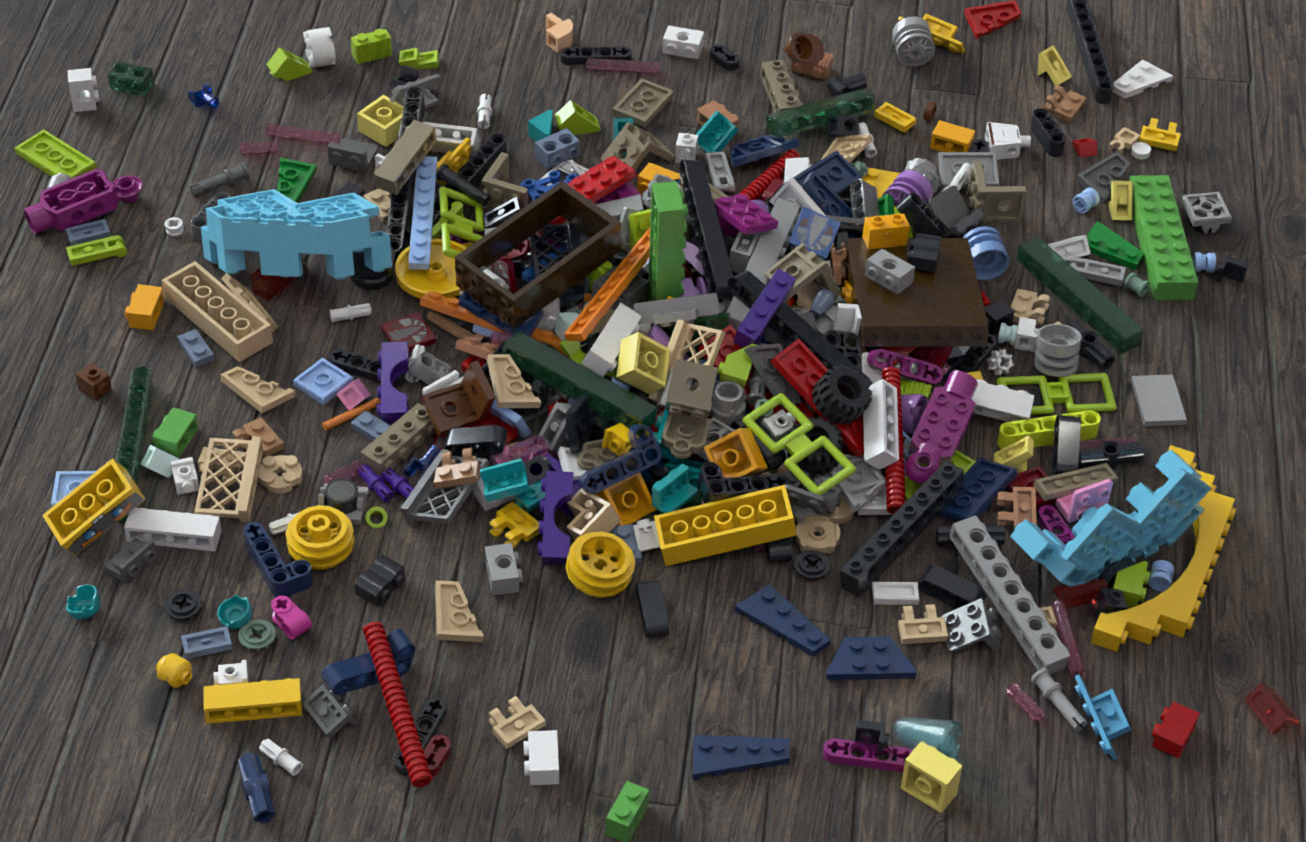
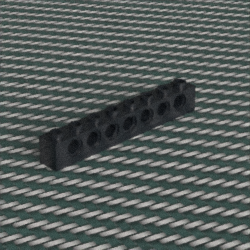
M945 461L840 569L841 588L860 597L872 585V582L878 579L964 488V470Z

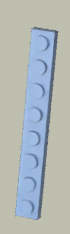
M425 156L416 169L409 269H430L437 157Z

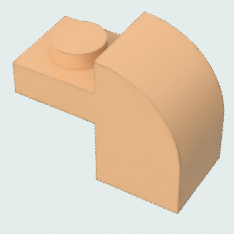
M553 13L546 15V45L555 52L560 53L563 48L570 47L573 43V23L570 19L562 21Z

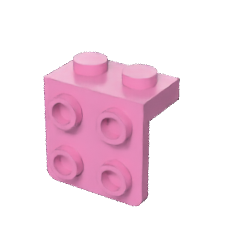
M1106 479L1078 489L1073 494L1056 499L1055 505L1068 523L1080 520L1083 513L1092 506L1100 508L1106 503L1108 504L1113 482L1111 479Z

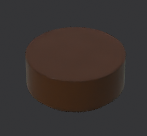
M931 101L927 103L923 119L933 120L937 110L936 103Z

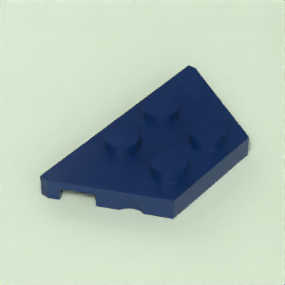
M764 135L732 145V167L746 163H756L765 157H775L777 153L799 147V141L793 138L785 142V137Z
M890 636L844 637L827 670L826 680L916 678L917 672Z

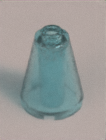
M902 717L895 722L893 733H895L897 740L913 750L922 741L929 746L935 747L947 757L956 759L961 746L957 744L958 736L963 737V727L960 722L952 720Z

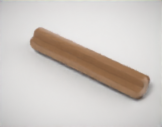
M431 310L427 315L429 321L459 339H464L466 336H475L434 310Z

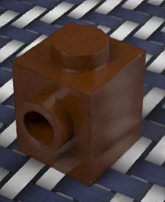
M90 363L76 373L78 389L95 401L112 390L109 374L93 363Z

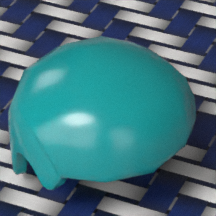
M93 585L78 586L76 588V595L73 597L68 596L66 610L70 617L74 619H89L101 608L100 595Z
M234 595L232 598L222 602L217 611L221 625L227 626L231 630L240 629L250 622L253 615L252 606L248 598H242L238 595Z

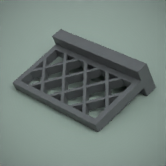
M441 449L400 509L407 525L415 526L418 521L450 524L477 484L475 482L462 486L458 485L456 486L457 488L446 493L444 491L451 487L436 489L434 485L436 467L443 466L442 453L449 450ZM451 456L452 460L455 459L456 464L463 463V457ZM476 458L481 469L489 466L488 459ZM442 492V495L435 497L436 494ZM460 494L458 498L448 501L449 498ZM446 501L445 504L434 508V505ZM430 507L432 508V510L427 511V512L424 513V511H425L426 509H428V508H430ZM450 509L446 515H438L439 513H442Z

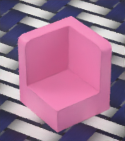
M359 378L352 381L336 394L348 410L353 409L371 396Z

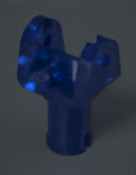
M210 84L202 85L203 89L198 91L191 90L188 92L190 101L196 107L206 104L210 108L215 109L220 104L219 98L213 96Z
M431 445L422 458L412 457L405 466L404 474L410 477L420 469L423 471L419 478L420 481L441 449Z

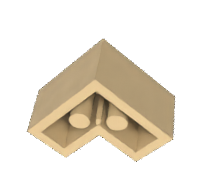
M582 488L573 496V500L567 503L575 516L567 526L574 540L586 533L600 531L609 533L620 522L617 513L609 502L584 491Z

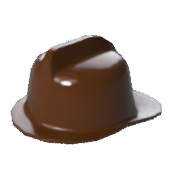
M794 33L790 40H788L786 47L783 48V51L794 62L818 63L824 56V46L821 40L812 34Z

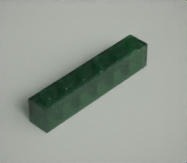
M859 89L766 115L768 134L782 138L828 125V119L831 116L857 117L874 112L876 110L875 95L873 92Z

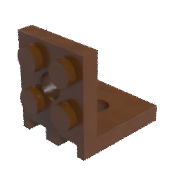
M478 361L469 364L461 383L424 394L421 397L438 436L447 433L451 429L463 428L484 421L496 399ZM444 406H453L455 408V412H447Z

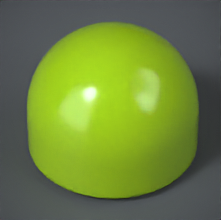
M372 507L367 511L365 519L371 528L379 529L386 525L388 515L383 508ZM373 514H381L383 521L380 524H374L371 522L370 517Z

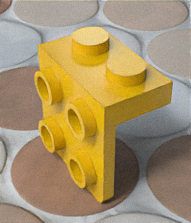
M466 137L453 152L448 151L437 163V170L442 164H447L451 170L458 172L469 160V154L472 150L470 146L471 139ZM436 179V182L443 186L447 184L443 180Z

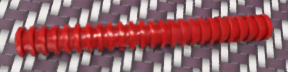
M793 149L788 150L739 194L745 195L749 200L760 199L776 177L780 179L785 177L786 159L801 158L799 153Z
M887 367L881 371V379L897 388L899 460L885 467L886 510L894 515L906 502L901 377L898 368Z
M371 622L363 628L367 646L375 665V671H377L383 696H385L386 706L391 715L390 718L395 728V734H397L396 737L401 747L405 766H407L411 785L413 787H423L432 781L428 762L424 755L414 719L411 716L410 706L405 697V691H403L404 688L395 666V660H393L394 657L384 626L381 622Z

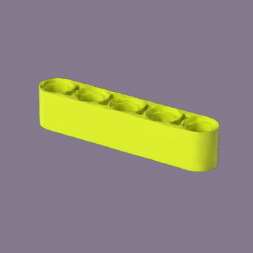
M1082 411L1061 414L1080 417V441L1093 439L1097 436L1101 420L1097 412ZM1057 415L1003 423L999 429L997 445L1003 449L1027 436L1034 440L1033 447L1053 445L1054 425Z

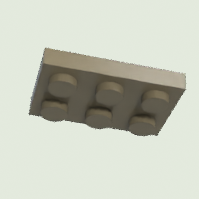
M641 78L613 107L612 114L620 118H633V123L646 127L674 97V91Z

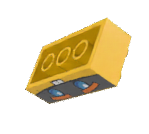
M112 458L42 516L60 545L76 556L144 501L145 497L128 471Z

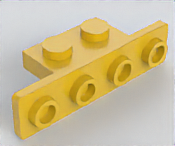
M925 13L923 19L928 22L934 44L945 46L954 53L959 52L963 54L965 51L963 43L953 39L958 31L957 26ZM900 16L898 22L905 18Z

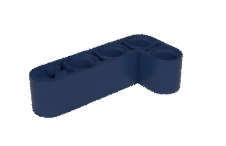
M640 424L630 427L628 438L633 450L582 474L578 481L580 489L582 488L588 493H598L657 464L661 459L662 453L651 428ZM639 429L644 431V437L641 440H638L636 436ZM648 449L653 451V457L650 460H647L645 457ZM632 458L634 465L628 470L626 468V461ZM612 467L614 476L608 479L606 471ZM600 478L601 481L597 480L593 482L592 487L587 486V484L590 482L589 479L596 480Z
M250 522L245 525L243 532L246 548L275 597H288L312 586V568L308 561L297 560L285 565L263 525L258 522Z
M396 629L389 633L387 638L394 657L393 660L396 663L399 676H402L411 667L416 647L402 629ZM371 653L329 664L321 672V678L335 695L379 683Z

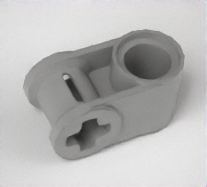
M428 352L421 353L409 366L410 373L428 385L452 372L449 364L442 362Z

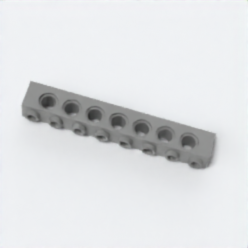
M976 515L954 523L949 535L950 539L1037 671L1047 668L1050 675L1065 669L1070 658L1068 648L1061 643L1056 630L1049 625L1044 612L1035 604L1032 594L1025 589L1019 575L1015 574L1010 567L1009 560L1002 555L997 542L988 534L985 524L980 522Z

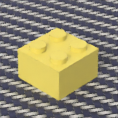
M382 95L357 113L358 131L385 147L389 146L398 139L404 106L397 102L392 103L390 98Z
M639 332L622 339L616 378L647 394L666 387L670 349Z
M921 741L905 760L901 789L942 813L957 795L962 765L955 759L942 754L935 747Z

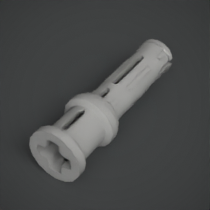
M1047 668L1038 670L1031 677V683L1040 688L1044 699L1052 701L1073 727L1074 731L1082 730L1077 721L1083 727L1087 725V721L1061 692V685L1050 677V672Z

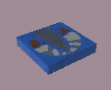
M803 207L788 245L798 247L803 243L809 252L813 251L818 257L826 260L841 223Z

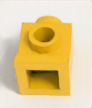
M622 423L606 429L602 448H609L617 456L633 450L628 438L629 429Z

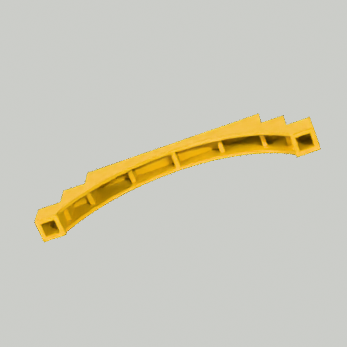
M1170 445L1169 450L1177 453L1196 470L1197 463L1193 462L1195 453ZM1196 470L1202 476L1200 480L1207 483L1211 490L1198 503L1205 510L1193 522L1195 550L1194 556L1186 570L1167 590L1141 605L1109 614L1101 612L1094 627L1091 643L1117 652L1120 644L1125 645L1127 637L1150 645L1154 636L1158 638L1160 630L1182 638L1186 629L1191 630L1195 617H1192V613H1198L1201 604L1198 598L1204 597L1207 588L1204 582L1209 583L1213 570L1210 569V566L1215 567L1219 554L1216 551L1221 552L1225 541L1222 535L1227 536L1231 525L1227 522L1228 520L1233 521L1236 509L1233 508L1234 498L1215 493L1216 485H1213L1214 475Z

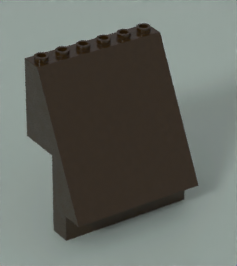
M847 238V257L843 260L845 278L852 287V304L859 305L862 317L858 335L862 347L988 345V322L968 238H941L935 272L915 269L913 283L899 294L866 277V262L868 258L881 249L907 262L911 238H908V243L905 246L868 249L863 238Z

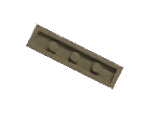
M1105 463L1036 479L1033 486L1043 500L1046 501L1073 494L1078 489L1106 479H1111L1114 485L1118 477L1109 465Z

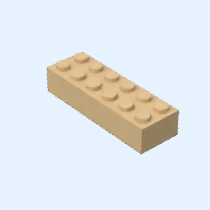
M196 261L162 279L164 298L238 362L245 360L273 343L271 324Z

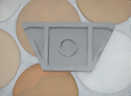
M843 454L856 467V471L837 484L836 487L842 489V496L853 512H856L885 488V480L875 467L864 461V455L858 458L856 455ZM839 463L837 468L834 466L830 473L828 471L826 473L831 478L845 468Z

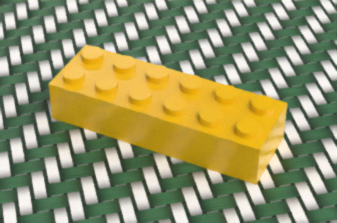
M785 485L654 516L665 566L797 535Z

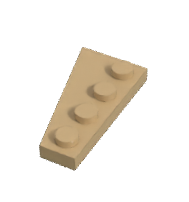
M870 134L836 136L821 160L837 150L850 163L872 142Z

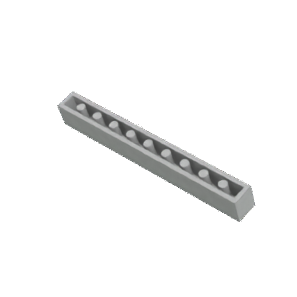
M777 198L771 211V216L779 221L777 229L762 232L746 267L747 271H750L765 285L768 284L769 280L766 279L764 272L784 257L800 215L798 213L800 205L781 198ZM735 295L726 313L730 312L728 326L731 324L737 331L750 309Z

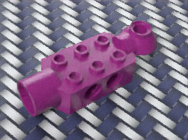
M95 169L41 191L40 202L23 209L24 215L34 235L51 228L64 231L66 228L74 227L117 209L118 202L120 201L124 203L136 201L142 191L143 183L140 178L133 175L119 177L112 183L108 180L104 171Z
M953 371L950 373L944 387H935L911 438L909 447L911 455L906 460L904 466L907 476L915 483L924 484L945 461L952 462L971 421L976 405L972 398L978 387V382L970 374L962 371ZM919 464H925L927 467H921Z

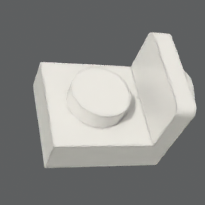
M650 519L637 521V525H633L640 553L661 548L655 521L650 522Z

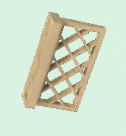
M677 320L667 346L670 349L667 377L671 367L674 366L675 359L684 360L686 352L689 350L692 353V357L686 361L700 364L699 359L708 354V360L703 365L713 367L725 332ZM694 331H698L700 337L691 342ZM712 335H717L715 341L708 345L706 339ZM703 342L705 348L696 354L694 347ZM692 382L689 390H696L698 388V383L693 385ZM663 388L650 393L648 399L658 404Z
M252 436V440L210 438L194 511L195 514L240 518L242 523L250 522L264 451L261 437ZM214 445L224 446L226 448V450L220 453L219 455H217L213 451ZM239 447H248L247 452L240 457L234 452ZM231 453L235 460L226 465L221 459ZM218 462L223 468L213 474L210 466ZM240 463L243 466V470L235 475L230 469ZM228 472L232 478L222 484L218 477ZM214 480L219 486L209 492L206 489V485ZM237 482L240 488L231 493L227 487ZM223 490L228 497L218 502L214 496ZM209 499L215 504L210 509L201 508L202 504ZM231 500L236 504L235 511L225 510L223 506Z

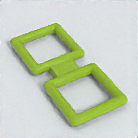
M442 186L439 189L440 214L442 218L451 221V224L443 223L441 225L443 254L455 259V256L461 252L451 249L450 233L473 242L481 239L483 236L473 233V230L478 232L484 231L483 206L465 194ZM448 197L474 206L476 222L448 212Z
M1106 373L1071 374L1059 377V382L1047 383L1045 376L999 377L997 379V385L1004 386L1039 384L1045 406H1032L1030 415L1052 414L1054 412L1053 403H1065L1069 413L1082 411L1109 412L1117 409ZM1101 381L1107 403L1074 405L1068 383Z
M782 393L776 395L743 418V423L751 429L772 453H777L785 448L792 455L785 460L784 465L812 493L822 495L856 471V467L827 437L821 436L813 442L806 437L805 434L813 429V423ZM781 403L802 426L775 443L754 421ZM823 446L845 469L820 486H817L796 463Z

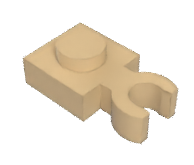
M1124 127L1114 136L1113 141L1110 142L1109 150L1117 148L1118 153L1122 154L1124 148L1130 150L1132 145L1139 141L1140 135Z

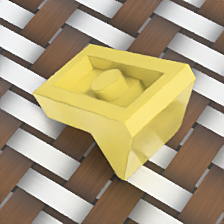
M1054 45L1039 53L1038 75L1047 71L1055 86L1072 77Z
M1111 181V201L1108 202L1112 220H1132V181Z
M1027 436L995 452L994 462L1016 468L1018 473L1026 471L1027 460L1033 456L1034 440Z

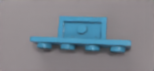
M1080 675L1075 676L1078 685H1075V689L1080 699L1084 697L1086 701L1083 707L1088 717L1092 716L1094 719L1091 725L1097 736L1101 735L1103 739L1099 743L1104 754H1110L1113 760L1118 759L1110 740L1132 729L1114 690L1110 689L1091 698Z

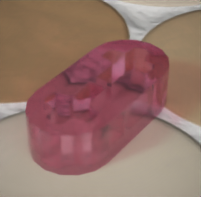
M535 436L512 445L509 448V460L522 459L525 463L539 454L542 457L548 453L547 439L542 436Z

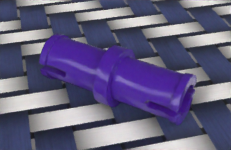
M368 464L361 466L366 473L359 468L357 474L368 484V489L375 492L384 503L391 501L385 494L393 499L394 492L384 483V479L380 475L377 476Z
M387 468L386 470L390 475L384 471L382 478L392 486V489L397 494H402L407 499L414 488L405 477L399 476L392 468Z

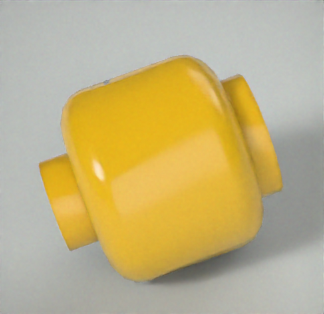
M175 653L161 657L156 665L158 679L173 688H179L188 684L192 678L191 663Z

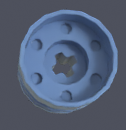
M988 226L978 227L964 235L963 238H968L978 280H991L999 277L1006 271L1010 260L1001 236L995 228Z

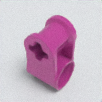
M278 596L272 600L273 622L289 639L294 640L312 627V622L308 615L300 610L290 598Z

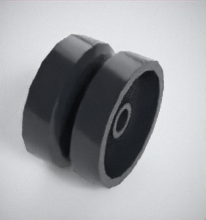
M391 247L392 267L385 268L382 272H374L365 266L364 251L353 252L354 275L350 276L351 281L356 286L366 290L382 289L389 285L394 274L395 253L393 248Z

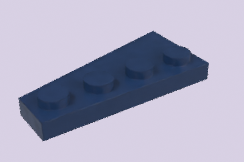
M814 171L809 173L802 186L826 216L853 218L852 209ZM847 230L848 238H861L863 236L860 231Z
M463 292L459 298V306L524 344L528 343L544 316V310H540L514 330L508 324L503 323L495 314L489 313L479 302H475L467 293Z
M770 584L735 605L736 613L747 615L757 625L761 623L769 628L772 634L788 639V643L812 657L830 646V639Z
M694 735L693 780L701 779L702 775L712 774L713 776L723 775V772L736 770V772H743L750 767L757 766L760 769L789 764L790 738Z

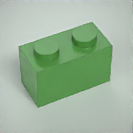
M172 408L169 414L164 416L158 430H155L153 433L152 441L154 442V447L180 458L198 430L196 414Z
M628 781L625 783L606 817L607 836L622 842H629L649 807V789Z

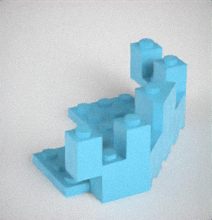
M275 189L219 199L218 206L206 208L207 226L201 227L204 258L213 264H219V268L227 274H237L239 270L246 269L244 251L259 252L261 275L300 277L303 275L301 253L307 255L325 254L327 274L336 280L347 279V276L354 275L353 252L364 251L365 266L374 272H382L385 268L392 267L390 235L383 231L370 233L369 219L380 215L379 206L356 193L296 203Z
M1169 450L1159 458V462L1155 465L1168 478V481L1155 492L1141 482L1130 490L1126 499L1138 512L1133 511L1130 514H1126L1107 503L1100 508L1092 506L1083 513L1082 518L1072 528L1071 532L1075 539L1066 545L1054 533L1046 529L1041 531L1034 523L1026 519L1015 527L1010 537L1033 560L1043 564L1060 582L1080 591L1087 587V582L1093 579L1098 582L1101 572L1126 557H1130L1135 562V558L1141 555L1146 558L1158 552L1159 546L1165 543L1168 546L1175 543L1205 510L1198 503L1211 490V487L1200 480L1202 476L1181 456Z

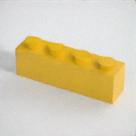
M300 678L204 686L206 724L301 716L302 695Z

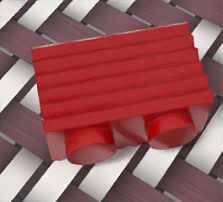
M1173 701L1170 708H1164L1160 718L1162 720L1161 725L1157 723L1151 735L1155 738L1153 747L1179 758L1197 725L1200 713Z

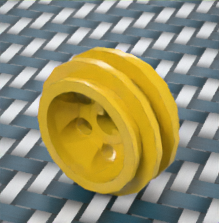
M318 505L304 509L295 515L289 522L286 530L289 555L295 561H308L311 564V568L316 570L333 568L342 563L352 552L355 542L351 520L343 512L330 506Z
M603 531L591 532L577 538L571 545L565 568L569 580L580 591L589 596L599 598L610 597L624 591L631 582L635 568V558L631 548L618 536Z

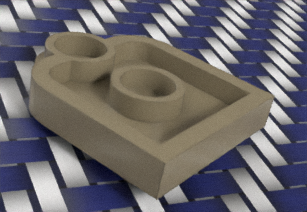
M668 413L662 433L663 445L670 448L671 454L679 459H686L692 453L702 452L704 450L703 447L706 445L712 419L703 417V420L691 418L690 414L674 415Z
M603 439L589 441L583 444L582 452L577 458V465L584 470L590 471L619 456L609 448H602ZM632 458L626 461V468L628 470L634 465ZM612 467L606 471V475L614 474Z

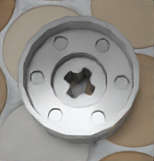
M907 17L899 21L893 28L892 38L897 57L901 63L910 67L920 66L927 63L935 53L934 41L928 22L923 18Z
M1049 324L1041 327L1037 332V349L1034 358L1035 368L1041 373L1055 377H1064L1075 373L1078 368V352L1082 339L1080 332L1073 327L1063 324Z

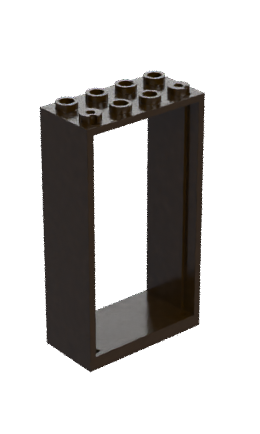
M561 181L455 256L456 286L460 288V291H464L471 296L475 302L483 305L489 313L495 314L503 323L508 324L515 330L621 251V222L564 181ZM559 216L590 237L589 240L515 294H512L483 272Z

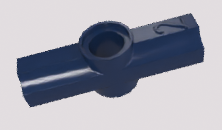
M252 752L245 753L238 759V766L243 779L242 786L246 801H249L255 822H260L261 824L270 822L275 817V810L270 797L271 791L267 775L263 773L258 754H253Z

